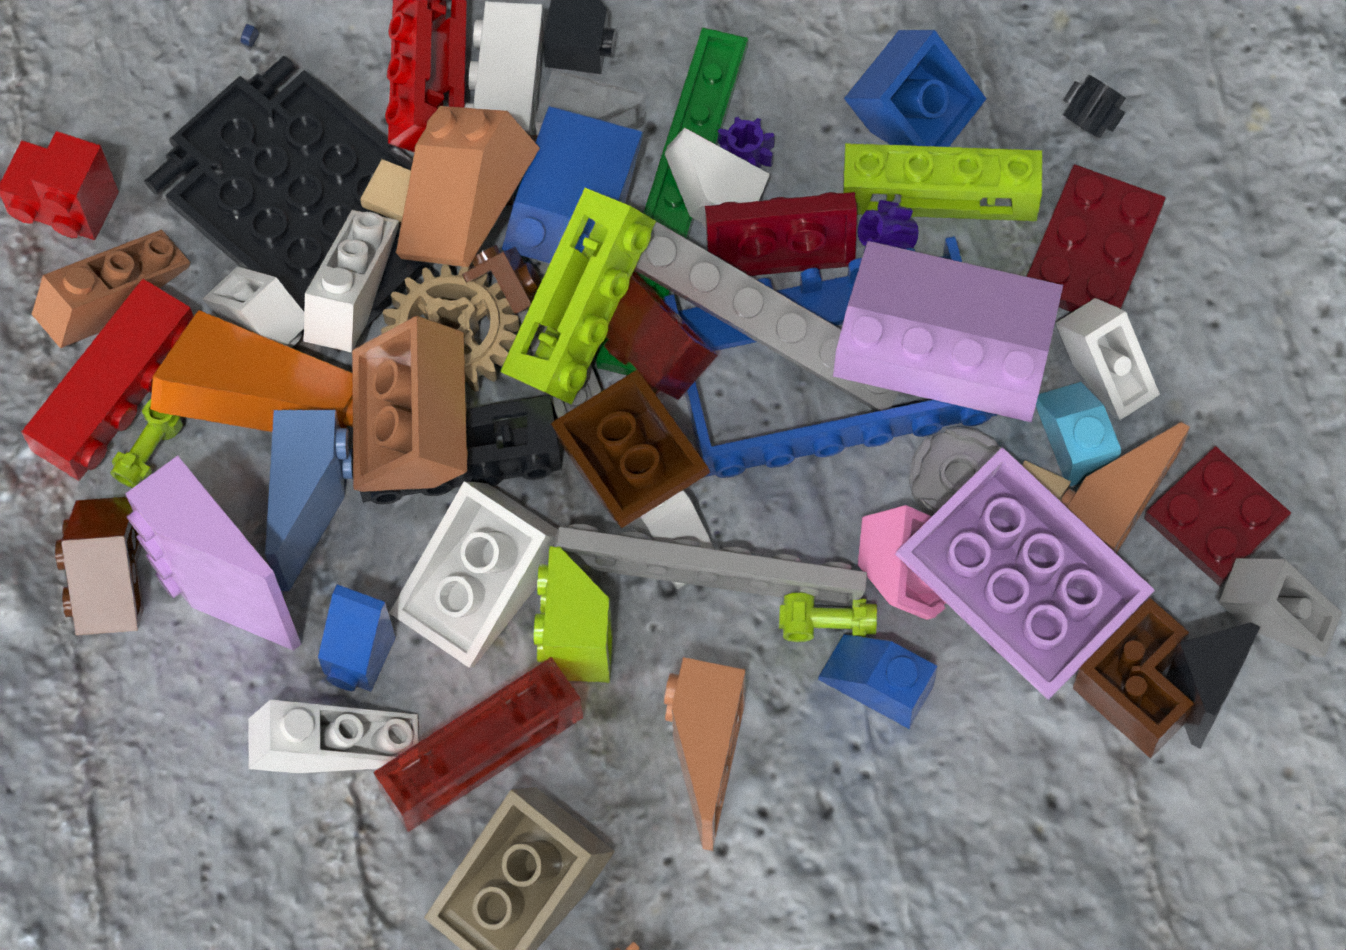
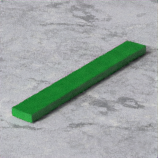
M704 27L701 29L643 214L687 240L694 218L689 216L666 159L665 151L668 145L684 128L718 145V130L723 129L748 48L747 37ZM633 271L629 279L628 290L620 299L608 325L607 335L601 344L596 360L598 369L622 375H629L638 370L645 379L665 316L664 296L671 295L672 292L639 272Z

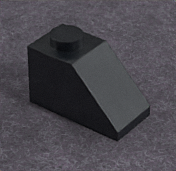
M551 0L542 42L545 67L601 74L605 56L613 57L616 42V29L609 28L608 11L605 5L600 0Z

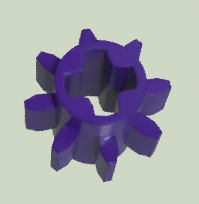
M735 117L734 124L731 125L729 130H718V143L721 145L719 147L758 168H761L762 165L766 167L773 165V153L770 150L774 148L775 135L774 133L763 134L761 119L757 118L753 122Z
M879 200L878 211L866 210L859 221L857 230L859 241L864 246L867 245L868 241L901 249L914 248L918 240L919 230L916 221L911 218L913 210L901 207L896 202Z

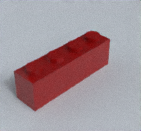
M142 279L21 431L31 451L78 481L81 480L88 469H95L105 457L107 445L118 431H124L131 425L137 414L138 405L149 392L152 393L153 375L194 317L191 307Z

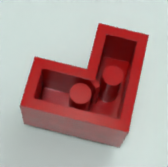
M58 131L55 132L47 148L21 140L0 181V197L9 215L28 224H32L35 220L50 225L56 232L69 238H77L80 235L96 240L119 193L101 145Z

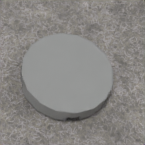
M955 427L945 429L944 433H939L934 437L931 435L921 443L912 457L909 484L913 499L925 514L933 516L1001 447L994 439L975 429Z

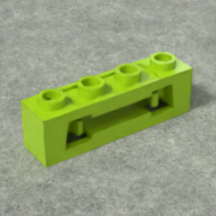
M845 143L843 193L855 192L857 215H863L866 210L878 211L879 202L870 201L872 194H885L886 201L891 202L894 201L895 194L902 195L899 206L913 210L911 217L1037 221L1042 197V150ZM987 198V204L995 205L996 198H1009L1012 200V206H980V200Z
M584 188L500 372L572 405L577 392L585 383L587 370L593 357L607 335L608 325L617 305L628 290L629 279L641 253L650 242L651 232L656 221L630 205ZM590 218L595 221L589 237H585L583 240V246L585 247L581 253L575 249V246ZM539 324L547 326L545 333L542 332L539 335L540 344L534 356L526 355Z

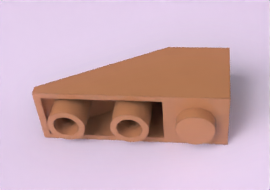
M161 229L44 274L31 315L60 348L100 333L142 279L160 289L189 268L191 262Z

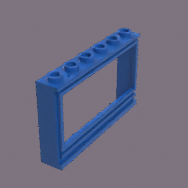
M955 236L945 238L944 252L941 258L962 262ZM906 248V250L916 252L914 248ZM862 258L852 260L848 264L847 276L822 281L819 269L810 268L801 272L800 286L777 290L776 292L834 326L843 325ZM761 278L757 280L773 289L771 279ZM674 294L664 296L665 319L676 357L698 452L711 472L705 477L716 475L719 478H730L743 473L746 468L766 465L770 468L782 467L790 464L798 457L813 454L817 457H830L850 446L864 444L867 447H877L890 442L893 437L912 433L917 437L929 436L937 433L945 426L962 423L964 426H976L987 422L992 416H997V414L930 400L711 446L689 356L747 345L757 341L699 307L678 311Z

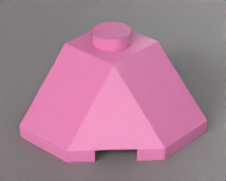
M904 505L862 517L858 566L863 572H867L869 580L890 605L925 620L935 618L945 609L944 605L946 602L895 555L896 551L932 516Z

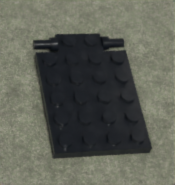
M283 55L262 75L256 73L248 81L238 76L169 138V142L174 148L165 155L167 161L145 179L144 182L154 194L158 195L180 174L185 178L165 195L168 205L239 267L276 277L304 311L305 293L351 211L373 212L363 208L360 199L381 160L383 159L408 170H411L413 161L396 146L388 144V140L305 70L276 95L274 89L296 70L293 62ZM399 222V227L365 328L392 303V292L403 293L406 290L404 279L408 277L416 281L422 275L423 268H429L434 264L401 259L396 254L401 222Z

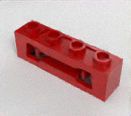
M393 0L392 19L388 29L391 39V60L387 69V78L390 81V94L385 114L386 122L388 123V144L415 152V146L425 131L428 120L438 110L439 106H443L444 93L449 91V107L464 108L467 0H451V17L447 20L446 0Z

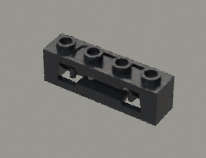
M550 395L467 409L466 447L468 457L466 473L435 488L360 491L362 502L372 501L375 504H390L406 495L419 493L426 496L443 495L451 491L452 488L461 487L464 481L488 483L491 486H495L504 479L523 477L528 480H536L549 476L552 471L562 470L557 435L550 424L554 421ZM511 418V419H507V420H501V421H495V422H493V420ZM352 427V428H349V430H350V437H351V444H352V451H353V427ZM502 436L504 448L497 449L496 437Z

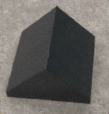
M1250 622L1179 643L1166 678L1194 703L1189 717L1184 724L1191 745L1201 749L1261 628L1260 626Z

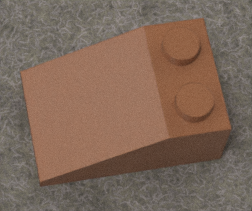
M439 106L438 110L430 117L425 131L415 146L396 254L401 259L463 267L470 266L540 149L508 111Z
M683 657L679 674L670 673L664 697V704L667 705L665 721L673 722V739L702 848L713 851L745 708L746 670Z

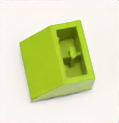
M549 546L548 564H539L537 594L541 596V613H536L534 620V645H537V662H545L548 680L610 683L613 628L609 597L561 547Z

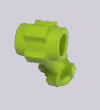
M151 399L142 410L143 416L148 423L133 447L126 454L117 452L111 461L114 466L110 472L112 477L130 488L138 485L141 480L146 479L152 473L151 468L146 465V462L160 440L174 438L183 426L179 416L159 413L150 409Z
M790 593L784 596V603L780 605L779 629H783V638L788 641H810L814 638V628L852 629V635L860 637L876 635L877 604H866V599L853 600L852 608L814 607V596L807 593Z

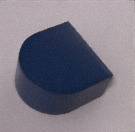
M246 24L241 35V44L252 47L259 35V31L254 26Z

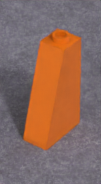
M198 310L153 375L150 409L164 414L269 432L273 430L274 410H336L340 427H353V373Z

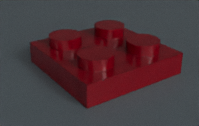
M1215 446L1147 510L1144 519L1220 587L1229 578L1236 558L1249 559L1289 520L1291 512Z

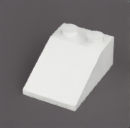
M464 481L389 614L467 667L473 668L537 588L539 564H548L549 546H553L558 529L488 483Z

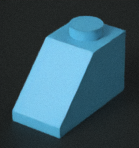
M1082 382L1038 395L1037 411L1062 476L1071 481L1070 486L1083 483L1088 475L1120 457L1121 447L1104 405Z

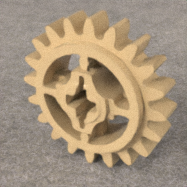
M443 264L439 277H434L432 272L425 267L422 269L423 283L418 284L408 277L404 279L408 295L392 292V303L396 309L383 310L384 321L388 326L381 329V334L415 316H421V314L428 320L464 332L465 382L469 384L473 391L477 392L479 391L478 376L484 375L493 382L497 380L494 364L503 366L508 355L506 350L511 349L517 336L514 332L520 329L518 316L512 315L514 312L507 299L504 298L505 295L499 284L495 283L489 287L488 273L466 283L462 274L467 272L469 267L462 266L458 275H452L449 265ZM487 316L490 321V328L486 338L479 345L475 341L474 335L479 330L478 321Z

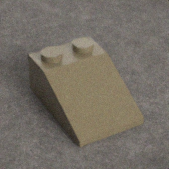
M537 787L511 789L424 916V919L461 950H537L588 892L615 851Z

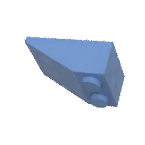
M274 410L265 555L281 591H290L345 498L346 479H353V451L349 449L348 428L340 427L336 410Z

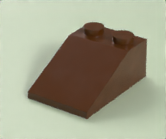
M638 370L625 376L550 423L572 463L621 529L711 473L708 466Z

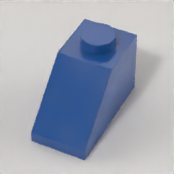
M338 584L336 585L332 594L318 654V660L323 673L327 675V681L334 686L346 691H355L356 687L372 692L396 638L384 601Z
M843 634L818 676V680L910 729L934 687L938 666L892 641Z

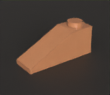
M1180 422L1088 475L1077 492L1069 488L1060 502L1117 554L1183 449L1190 427Z

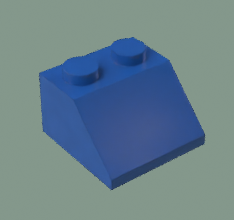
M898 30L844 97L845 101L870 133L889 145L949 147L987 99L935 30Z

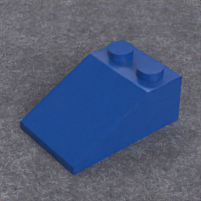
M549 106L535 142L540 149L522 178L513 204L502 250L506 251L516 247L521 256L550 263L584 188L625 203L644 132ZM590 218L575 246V249L581 253L585 247L583 246V240L585 237H589L595 221Z

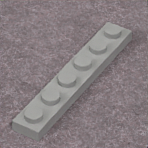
M655 223L651 232L650 242L641 253L635 266V271L874 411L878 412L891 408L899 394L898 391L833 377L836 348L841 329L660 223Z
M573 524L568 526V528L559 527L553 547H561L583 569L784 598L785 595L790 593H807L814 596V603L852 608L853 600L861 599L866 588L867 572L852 570L850 565L842 562H827L822 565L802 563L799 557L788 554L774 555L772 558L751 555L749 550L741 547H725L721 550L701 548L699 543L687 539H676L667 543L650 540L647 535L639 532H623L619 535L600 533L597 528L586 524Z

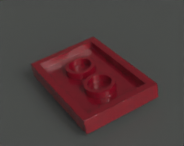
M1074 164L1027 277L1063 285L1058 308L1074 312L1095 298L1122 309L1164 207L1166 197Z
M826 192L817 196L775 197L764 201L724 202L720 205L705 206L707 251L749 276L799 272L810 268L820 270L848 267V264L856 259L857 205L855 192Z

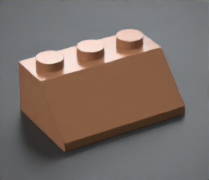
M415 316L353 349V489L367 492L435 488L466 473L468 452L466 447L467 406L465 402L464 332L420 316Z

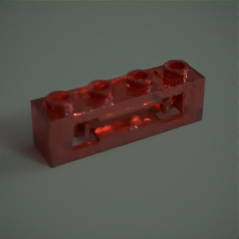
M550 657L374 771L373 774L379 790L406 831L410 832L583 719L581 698L552 657ZM528 689L526 692H524L523 694H521L520 696H518V694H520V693L523 692L524 690ZM419 759L418 762H416L415 764H413L412 766H410V767L407 768L406 770L404 769V768H406L407 766H409L410 764H412L413 762H415L416 760Z

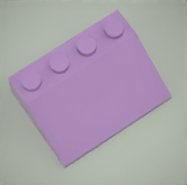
M868 241L836 348L833 377L1032 422L1063 285Z
M1003 447L895 553L901 561L1048 700L1155 591Z
M178 455L125 493L134 511L127 518L139 534L137 539L148 553L146 557L157 572L155 576L172 598L181 594L192 608L293 651L302 645L273 570Z

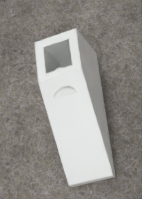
M351 211L305 293L304 342L352 352L368 322L399 227V220L382 217L373 212Z
M269 700L248 719L249 769L288 773H313L414 767L419 764L418 714Z

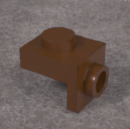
M495 245L477 254L472 261L474 268L462 274L465 282L468 283L492 271L514 314L530 307L541 284V279L535 268L529 262L524 264L516 247L501 253L498 246Z

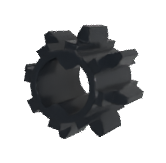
M1088 74L1082 84L1074 81L1065 95L1063 101L1069 105L1062 115L1092 135L1101 138L1106 128L1113 132L1126 112L1121 110L1120 107L1126 98Z

